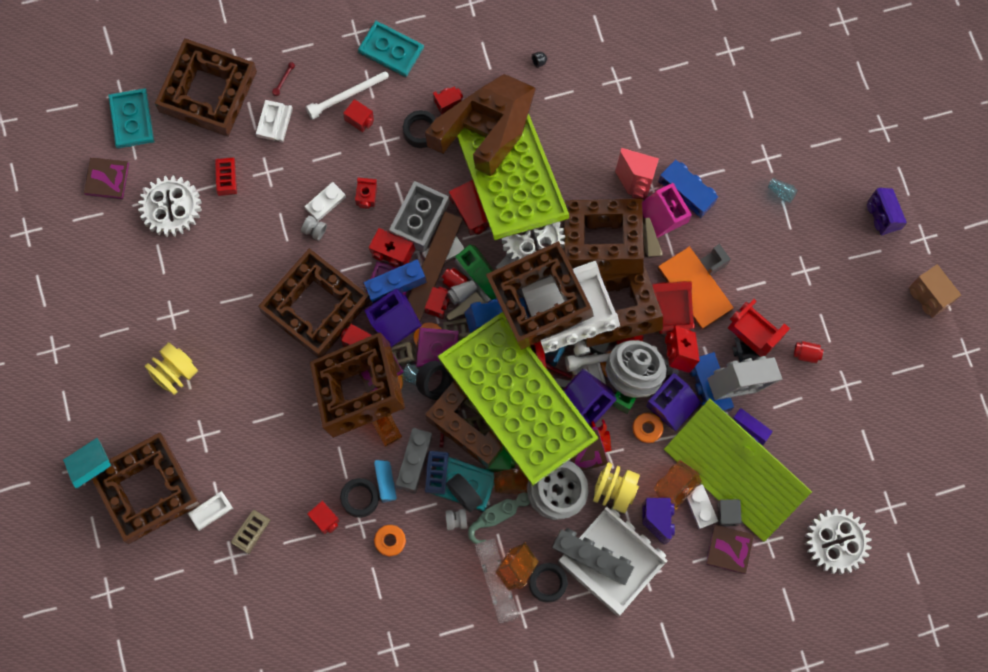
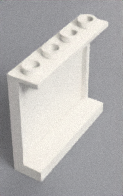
M596 261L573 268L592 307L594 317L551 337L540 340L545 353L556 351L558 348L575 344L580 340L592 338L597 334L620 327L618 315L615 313ZM552 276L522 288L531 317L535 316L537 312L541 313L554 307L556 303L561 304L564 302Z
M606 507L581 535L580 539L583 540L586 537L594 541L595 547L601 549L603 546L613 551L612 556L618 559L620 556L631 561L630 565L634 566V569L626 585H622L566 555L559 559L558 564L619 617L668 560L665 559L666 555L659 548L655 550L650 545L651 542L644 535L639 536L634 531L636 528L630 522L621 520L619 518L621 515L616 510Z

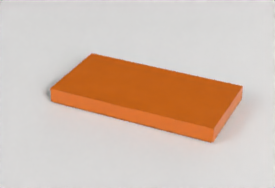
M690 246L658 266V270L667 282L692 281L693 318L701 330L734 309Z

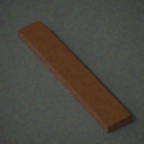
M445 212L421 267L427 283L413 288L408 299L420 322L424 315L431 290L437 284L463 221V218Z

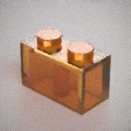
M679 460L656 483L654 490L658 498H671V504H674V509L676 510L702 481L697 471Z
M523 543L508 551L495 572L509 591L515 588L520 589L527 584V579L533 574V570L539 561L527 544Z

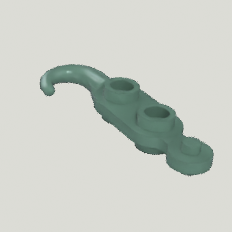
M525 492L520 493L516 500L505 499L486 509L468 529V537L471 542L476 545L485 544L486 540L475 538V531L483 527L496 526L515 515L518 507L528 506L530 504L528 494Z

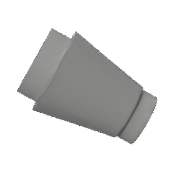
M471 280L451 287V290L447 291L453 304L456 305L464 302L478 289L474 281Z

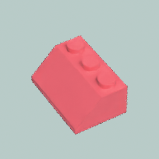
M621 148L615 173L629 195H632L635 199H647L659 158Z

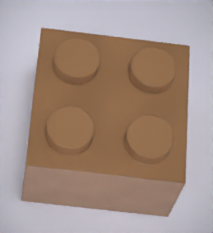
M938 264L919 276L909 287L913 298L918 299L923 311L932 318L952 305L961 296L960 292Z

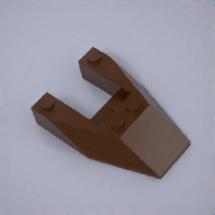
M501 75L436 118L425 132L427 146L444 154L463 128L486 138L473 153L475 169L492 176L521 138L536 88L508 75Z

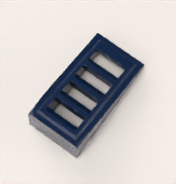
M429 451L425 493L445 495L448 452ZM433 458L444 459V462H434L432 460ZM432 466H433V467H443V471H440V470H431V469H432ZM431 475H440L442 479L431 478ZM430 483H439L442 484V486L433 487L430 486Z

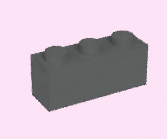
M415 428L412 429L396 481V489L416 494L432 441V433Z

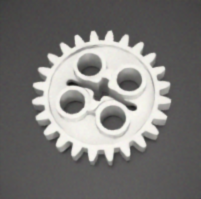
M164 176V181L162 182L157 178L156 185L150 182L151 189L144 188L147 194L140 195L144 201H138L141 206L138 211L142 214L140 217L142 221H145V226H150L152 232L157 229V234L161 235L164 231L166 237L172 232L175 237L176 231L184 234V228L190 230V223L196 225L194 218H200L197 212L202 211L201 207L198 206L202 202L198 199L200 195L198 192H195V186H190L188 180L183 183L182 177L176 181L175 176H172L171 180ZM167 191H170L169 197L172 202L171 210L174 218L173 222H171V214L168 210L169 202L167 198ZM177 193L183 194L180 198H174ZM159 196H163V197H164V198H163L161 201H159V202H156V201H155L156 198L159 197ZM179 211H185L183 216H177ZM166 214L165 218L161 220L158 219V216Z
M560 222L542 226L543 230L532 229L533 238L537 241L538 250L545 248L542 246L544 243L551 245L558 241L562 248L565 247L563 242L565 241V235H562L564 234V228H560ZM530 230L523 232L525 235L522 236L514 234L502 238L503 250L507 251V257L512 256V262L536 252L534 241L530 238ZM524 249H530V250H532V251H530V252H524L523 250H524Z
M834 509L831 514L827 510L825 511V516L819 514V520H812L815 526H808L812 533L805 535L807 538H810V541L806 542L805 545L811 546L807 553L814 554L811 561L817 559V567L822 564L824 565L823 571L831 568V574H834L837 569L840 575L844 574V569L847 573H851L852 568L855 570L859 569L857 563L861 565L865 563L862 557H869L865 550H870L871 546L866 545V543L872 539L866 538L865 535L870 531L862 529L866 524L858 523L860 517L852 518L853 512L846 515L845 509H843L839 514L838 510ZM841 524L847 526V534L841 532ZM822 530L829 533V540L822 538ZM851 535L855 536L854 539L844 541L841 544L822 548L823 544L831 543L836 539L840 540ZM848 543H851V544L854 545V547H855V552H854V553H851V552L848 551V549H847V544H848ZM829 549H832L836 552V559H831L829 557Z

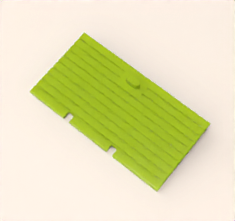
M711 399L700 408L663 449L689 474L692 475L697 471L700 475L696 480L701 485L703 484L716 499H739L741 504V522L763 542L812 493L806 485Z

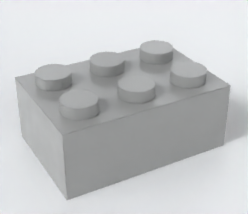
M414 181L389 232L412 241L416 250L425 252L449 206V196Z
M766 356L756 358L754 361H752V358H749L740 363L737 360L726 364V368L715 370L714 375L707 378L715 400L757 393L782 380L775 357L766 359Z

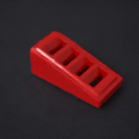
M235 158L215 159L216 190L218 196L237 194ZM231 163V166L220 167V164ZM224 170H231L229 173H221ZM230 176H231V179H223V180H221V177H230ZM223 183H231V185L222 186Z

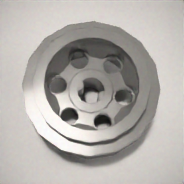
M639 340L625 341L616 345L606 361L605 368L608 379L614 388L622 394L633 398L648 397L656 393L666 377L667 369L662 355L657 349Z
M567 461L548 475V483L544 482L545 478L534 486L528 481V499L533 509L542 517L551 520L566 519L579 513L586 504L589 493L588 481L583 471L573 462ZM558 472L563 474L562 479L557 477ZM569 482L571 484L572 490L568 488ZM552 487L553 489H557V493L552 492ZM565 497L570 498V502L568 504H566L564 501ZM551 501H555L557 506L552 505Z

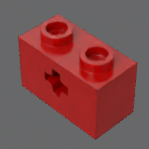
M378 228L368 247L373 258L379 261L386 260L395 268L409 263L415 251L412 241Z
M675 326L665 337L669 367L690 373L700 361L696 332Z

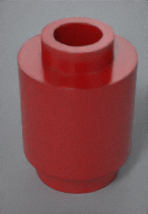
M454 267L451 270L448 268L442 276L444 279L443 284L450 289L453 286L469 281L467 276Z
M805 341L801 343L796 342L793 357L801 361L817 364L818 360H822L824 349H821L819 344Z

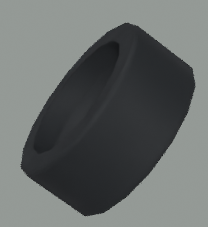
M418 110L413 111L405 118L403 133L408 144L416 148L428 147L426 138L419 139L411 135L410 125L418 120L427 121L431 125L436 119L433 114L428 111Z
M429 361L418 371L416 386L422 395L432 400H438L454 379L441 362ZM441 370L442 380L440 385L430 391L428 388L430 377L434 372Z
M459 473L446 483L450 492L468 512H472L482 503L480 496Z
M356 478L344 485L341 490L340 499L343 508L348 514L353 517L362 518L369 516L375 511L378 506L379 496L372 482L367 479ZM358 486L367 488L372 497L370 504L360 510L351 507L348 502L349 492Z
M543 563L537 566L529 579V589L532 595L545 603L555 602L560 599L566 592L568 585L564 570L553 563ZM552 571L558 575L560 587L557 592L546 595L538 590L536 580L540 573Z

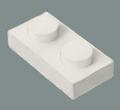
M332 182L305 206V209L319 222L343 201L346 195Z
M703 484L683 492L698 529L718 522Z

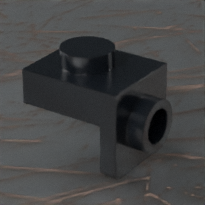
M738 337L735 338V345H732L734 357L738 356L739 363L745 359L752 358V361L760 357L748 345L740 342Z

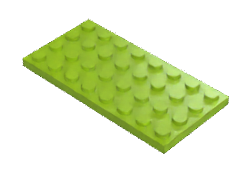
M529 114L521 138L492 176L475 169L473 153L486 137L463 128L457 139L494 240L569 219L568 210Z
M503 312L438 356L440 362L532 486L598 440V436L530 347L520 349Z

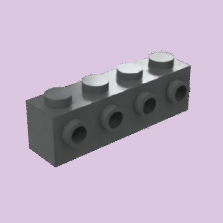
M568 528L565 531L562 529L559 531L551 546L552 549L622 585H626L634 569V566L630 565L631 561L623 556H620L619 559L612 556L613 551L603 546L601 549L595 547V542L586 537L581 540L576 537V532Z

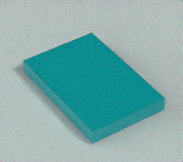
M375 21L357 51L359 54L407 77L423 51L424 45Z
M146 88L108 94L116 148L153 143L154 136Z
M98 438L63 459L75 488L80 487L111 466Z
M449 457L446 483L457 473L462 475L482 500V503L475 509L484 512L498 474ZM437 467L436 470L443 471V467ZM434 475L433 478L442 479V476ZM431 483L430 486L441 487L442 484ZM447 485L445 495L430 493L459 503Z

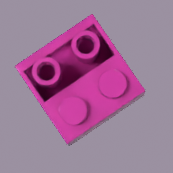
M674 183L657 190L642 202L643 218H650L657 238L688 223L692 216Z

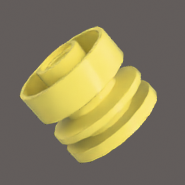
M168 342L159 351L164 360L161 362L153 357L151 360L157 367L154 368L149 363L144 367L149 372L150 377L161 388L175 395L178 391L172 384L176 383L182 388L183 384L179 377L182 376L190 380L198 370L192 364L193 361L180 348L176 349Z
M608 462L597 480L593 501L598 503L600 496L603 495L605 498L602 505L605 506L611 498L614 500L613 509L625 514L629 504L632 505L636 496L640 474L627 470L624 476L621 477L619 476L620 466L616 467L614 474L610 473L613 464Z

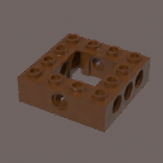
M184 38L155 101L156 108L159 113L229 137L257 73L255 63ZM198 70L226 79V86L222 95L218 97L219 102L215 111H213L209 103H201L186 96Z
M642 199L565 200L569 213V219L565 220V255L572 269L596 261L600 274L644 273ZM584 223L589 229L602 227L617 229L623 225V244H585Z
M559 241L486 274L521 350L594 317L592 307ZM551 275L564 302L561 304L556 303L554 307L541 313L537 312L535 316L528 318L516 291Z
M309 248L258 307L263 315L317 358H320L327 353L339 339L343 330L348 328L369 304L370 298L365 291ZM313 281L340 301L338 305L335 304L334 310L328 317L322 319V324L316 331L309 321H304L291 308Z
M645 266L644 273L600 274L607 292L614 290L617 292L620 289L629 287L630 297L633 298L635 306L616 310L615 313L618 315L620 327L597 334L592 338L584 339L587 348L663 330V314Z
M381 332L310 361L322 427L333 438L405 409L391 345ZM371 369L373 376L371 380L377 389L369 393L364 392L362 396L352 400H345L341 381Z
M453 381L426 413V421L488 469L503 451L504 447L491 430L484 436L456 414L461 410V405L467 397L457 383Z
M161 432L109 459L111 466L92 478L123 541L127 544L135 542L201 505L165 436ZM155 464L156 469L165 480V486L171 491L172 495L165 499H159L160 502L147 509L143 508L141 512L136 514L120 482Z

